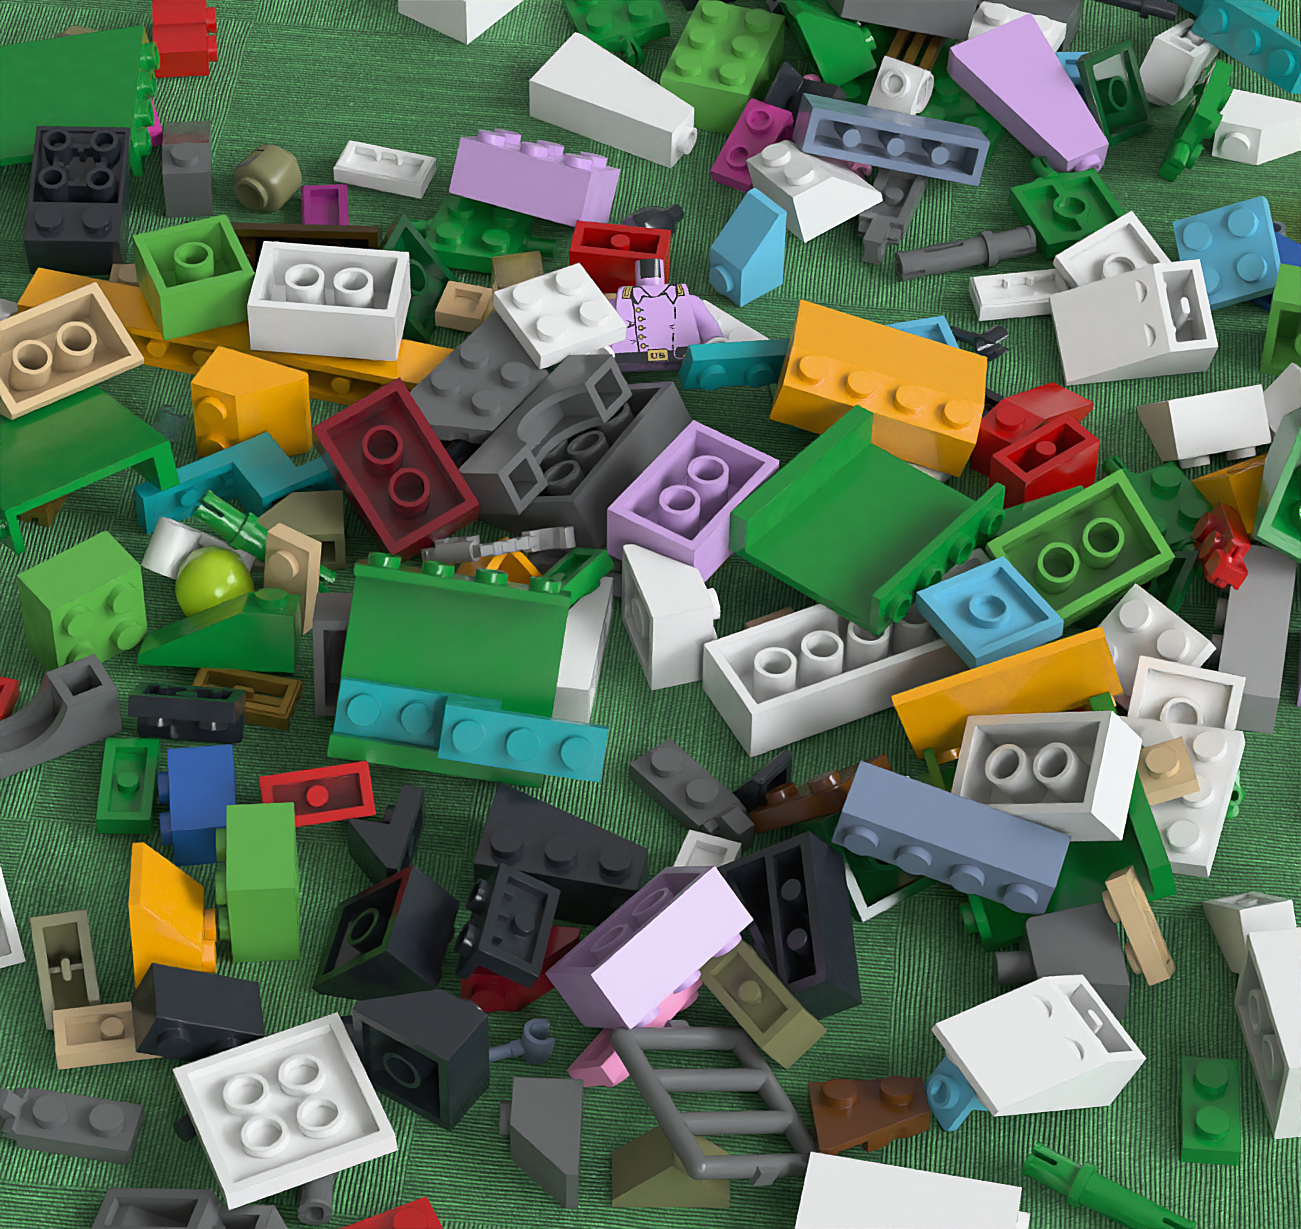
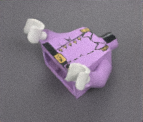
M643 259L635 262L636 286L619 287L616 298L608 300L627 325L626 339L591 351L585 355L612 354L621 373L680 370L689 345L731 341L724 338L718 322L702 300L697 296L689 295L686 284H665L663 260Z

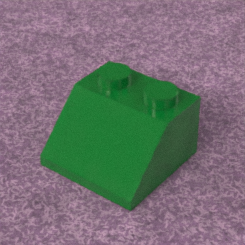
M778 0L805 62L816 75L821 77L823 83L841 86L877 67L871 51L877 49V46L865 24L861 25L858 20L840 17L826 0Z

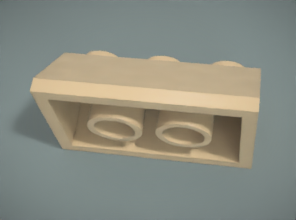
M97 282L0 321L1 415L13 420L144 363L142 354Z

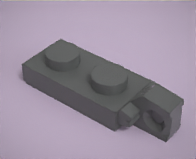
M881 167L872 187L881 193L883 201L861 212L859 215L857 237L863 238L864 243L861 261L880 265L885 256L887 245L898 246L900 240L904 239L927 187L928 176Z
M670 738L629 763V776L631 780L688 831L690 829L741 843V853L754 846L753 829L755 824L746 816L747 809L733 793Z
M17 1088L15 1093L10 1089H0V1130L3 1132L2 1135L4 1137L16 1140L17 1148L125 1165L130 1164L145 1119L144 1105L37 1088Z

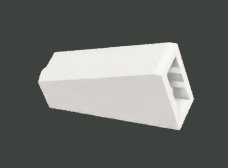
M575 32L529 80L531 117L668 168H672L684 154H689L696 143L697 129L694 128V107L582 34Z
M811 1152L795 1229H1028L1030 1213L1019 1211L1022 1187Z

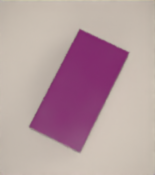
M347 184L301 186L302 224L349 225Z

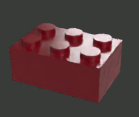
M400 377L312 427L313 445L341 490H343L344 495L379 551L400 556V565L422 553V549L434 546V541L447 538L478 520L480 508L478 500Z

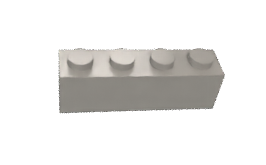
M1251 545L1243 558L1249 574L1240 588L1235 590L1228 583L1225 588L1219 586V592L1228 593V599L1218 597L1213 628L1223 629V634H1212L1211 643L1216 647V650L1209 656L1208 665L1218 666L1217 672L1246 677L1236 729L1272 735L1280 698L1297 562L1270 547Z

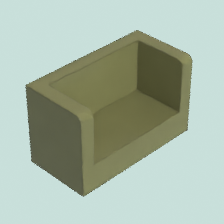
M742 938L729 952L719 957H712L699 969L701 972L699 978L758 1046L786 1070L827 1031L798 1002L757 956L755 950Z

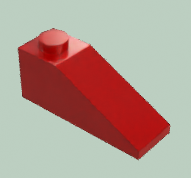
M1054 382L1003 398L981 419L976 445L973 449L971 468L989 477L993 454L1065 413L1080 423L1093 410L1094 402Z

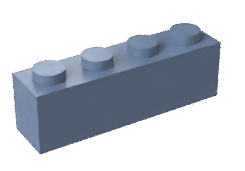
M803 93L792 136L801 152L979 186L990 141L978 127Z
M860 760L831 842L846 847L855 854L871 856L899 866L910 874L924 875L952 885L960 892L977 894L1002 903L1013 911L1039 916L1044 914L1055 890L1071 836Z

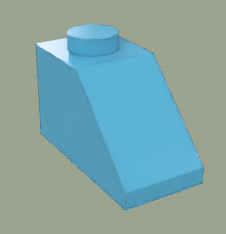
M757 188L747 192L710 248L709 283L718 293L724 294L739 307L783 284L787 211Z

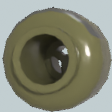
M263 144L255 148L237 165L233 173L234 192L241 204L252 211L272 213L280 209L298 192L302 184V174L297 159L288 150L273 144Z

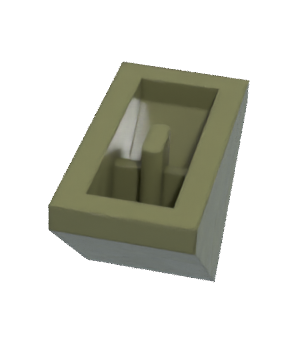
M86 908L29 917L46 1030L54 1029V1010L101 1005Z
M660 1125L612 1152V1207L730 1208V1180H695L691 1178ZM693 1135L705 1156L729 1155L728 1152L701 1135Z

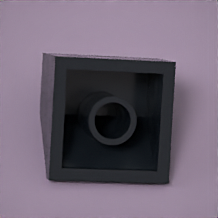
M414 865L340 902L312 989L321 995L358 1001L434 990L442 978L443 972L441 967L447 947L455 934L454 923L460 902Z
M442 989L363 1000L359 1001L352 1008L354 1048L375 1091L450 1132L490 1086L488 1014L483 1012L472 1001L459 999Z

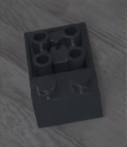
M36 127L23 239L30 274H35L39 267L69 274L110 275L113 264H126L129 238L131 128Z

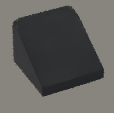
M784 749L732 792L747 809L746 812L748 814L767 801L764 796L766 792L791 782L792 752Z

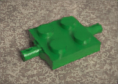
M561 0L562 7L574 32L584 35L608 52H624L628 64L636 68V61L639 67L646 61V55L640 46L655 39L671 36L670 23L659 0Z
M1217 59L1213 66L1204 68L1199 82L1193 89L1194 96L1177 123L1157 173L1159 176L1174 182L1178 174L1182 173L1185 168L1188 170L1192 169L1203 148L1199 142L1201 143L1204 138L1210 140L1222 120L1223 115L1218 112L1224 109L1234 89L1227 85L1234 68L1233 66Z
M1037 156L1030 162L1029 168L1037 177L1035 181L1010 187L1008 202L1024 226L1030 225L1036 237V244L1046 259L1055 257L1126 214L1094 168L1075 173H1058L1053 170L1045 156H1040V160Z
M444 196L437 214L429 219V221L408 218L447 267L500 275L506 270L517 269L518 264L528 255L555 259L557 256V239L552 240L531 236L535 225V216L473 200L468 197Z
M1113 455V459L1111 456L1108 457L1101 466L1103 472L1109 476L1120 469L1123 470L1171 551H1196L1194 547L1195 540L1192 537L1194 528L1201 516L1206 512L1211 514L1214 507L1176 464L1171 461L1140 473H1134L1125 466L1119 456ZM1201 563L1195 573L1196 578H1201L1202 574L1205 577Z

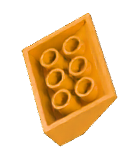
M800 299L769 419L821 435L858 404L873 413L872 444L901 460L960 478L977 441L985 402L987 357Z
M1100 626L892 695L891 698L917 759H925L923 750L933 747L938 764L941 765L959 759L968 716L1068 712L1083 707L1084 712L1092 711L1089 698L1110 692L1116 707L1114 696L1123 694V689L1103 628Z

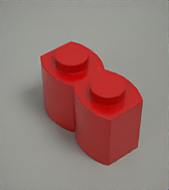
M152 0L153 42L157 44L160 55V68L155 69V78L209 75V62H218L216 35H209L217 34L216 7H207L206 0Z

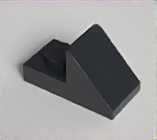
M783 62L774 75L761 102L792 112L793 127H795L803 93L845 101L847 94L839 86L804 79L788 62Z
M403 784L396 805L388 804L383 823L354 818L347 820L349 854L373 885L412 865L425 826L424 788Z

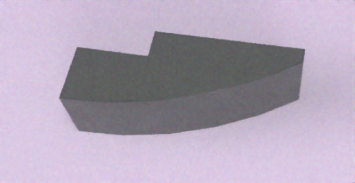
M109 1188L91 1229L288 1228L275 1205H242L229 1210L227 1204H221L213 1189Z

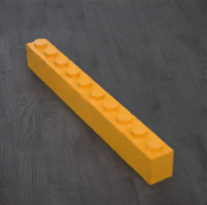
M39 267L17 303L19 314L97 282L144 358L143 365L197 375L216 348L222 346L308 373L309 398L348 406L399 377L408 391L411 392L455 350L401 339L397 361L251 350L248 321L164 341L140 287Z

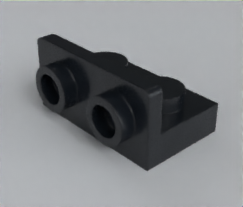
M140 682L129 694L128 716L138 717L137 733L140 736L240 743L244 738L246 690Z
M503 863L498 865L486 881L479 878L472 887L466 901L465 908L472 912L470 920L463 926L454 946V952L460 955L455 976L467 980L474 970L481 966L530 989L540 977L561 890Z

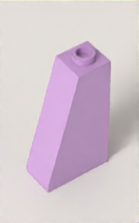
M1031 13L950 47L947 72L950 77L1035 157L1038 156L1040 160V156H1045L1053 170L1058 173H1075L1092 168L1098 172L1102 168L1109 143Z

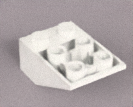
M1200 259L1151 264L1050 295L1048 298L1065 386L1207 371L1218 349Z
M1083 974L1043 977L938 1022L931 1029L945 1048L948 1059L960 1069L976 1091L979 1102L994 1117L1110 1106L1146 1060L1145 1056Z

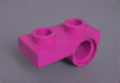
M751 98L710 169L712 180L746 193L752 190L754 187L746 160L761 153L764 148L771 144L780 143L783 140L792 142L794 132L792 112Z

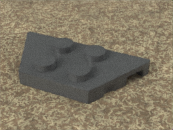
M494 311L429 373L410 394L439 440L462 439L469 443L483 444L550 374L545 368L539 369L501 316Z

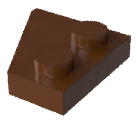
M885 753L864 760L866 763L892 771ZM859 763L838 771L834 769L821 773L808 780L807 783L797 787L794 782H788L766 792L764 796L767 801L749 814L751 821L755 824L757 834L843 810Z
M890 1076L885 1079L851 1081L847 1079H832L827 1082L808 1083L807 1102L817 1153L838 1156V1152L862 1144V1148L869 1153L887 1146L895 1139H906L929 1130L930 1109L922 1077Z

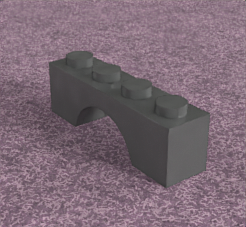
M612 354L569 355L458 469L480 504L479 514L520 515L548 485L539 467L544 457L554 447L572 435L605 424L632 396Z
M95 654L46 672L43 682L32 700L14 715L0 721V780L122 732L117 687Z

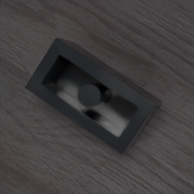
M152 963L131 997L135 1048L138 1053L161 1056L166 1059L195 1062L265 1037L259 982Z

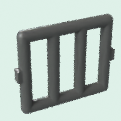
M667 1020L664 1027H633L631 1030L625 1027H618L611 1032V1045L691 1178L695 1180L749 1179L753 1186L772 1185L776 1178L806 1177L810 1153H817L815 1140L744 1028L690 1027L686 1020ZM642 1050H732L743 1068L653 1069ZM757 1091L769 1110L679 1112L667 1092ZM784 1134L795 1153L705 1156L693 1135Z

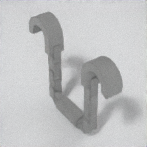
M561 526L521 532V537L486 543V545L485 543L480 544L479 535L439 539L434 541L435 547L422 549V559L455 564L477 562L481 557H486V555L487 557L497 556L524 550V553L554 548L576 547L574 527Z

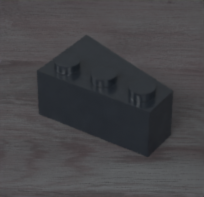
M498 783L473 863L474 884L479 878L486 881L498 865L503 863L561 890L554 916L555 920L598 927L610 916V900L614 896L631 898L648 883L647 848L504 783Z
M807 831L717 867L719 873L753 918V921L747 927L755 941L753 947L757 956L817 1020H821L862 1004L845 863L842 854L810 831Z

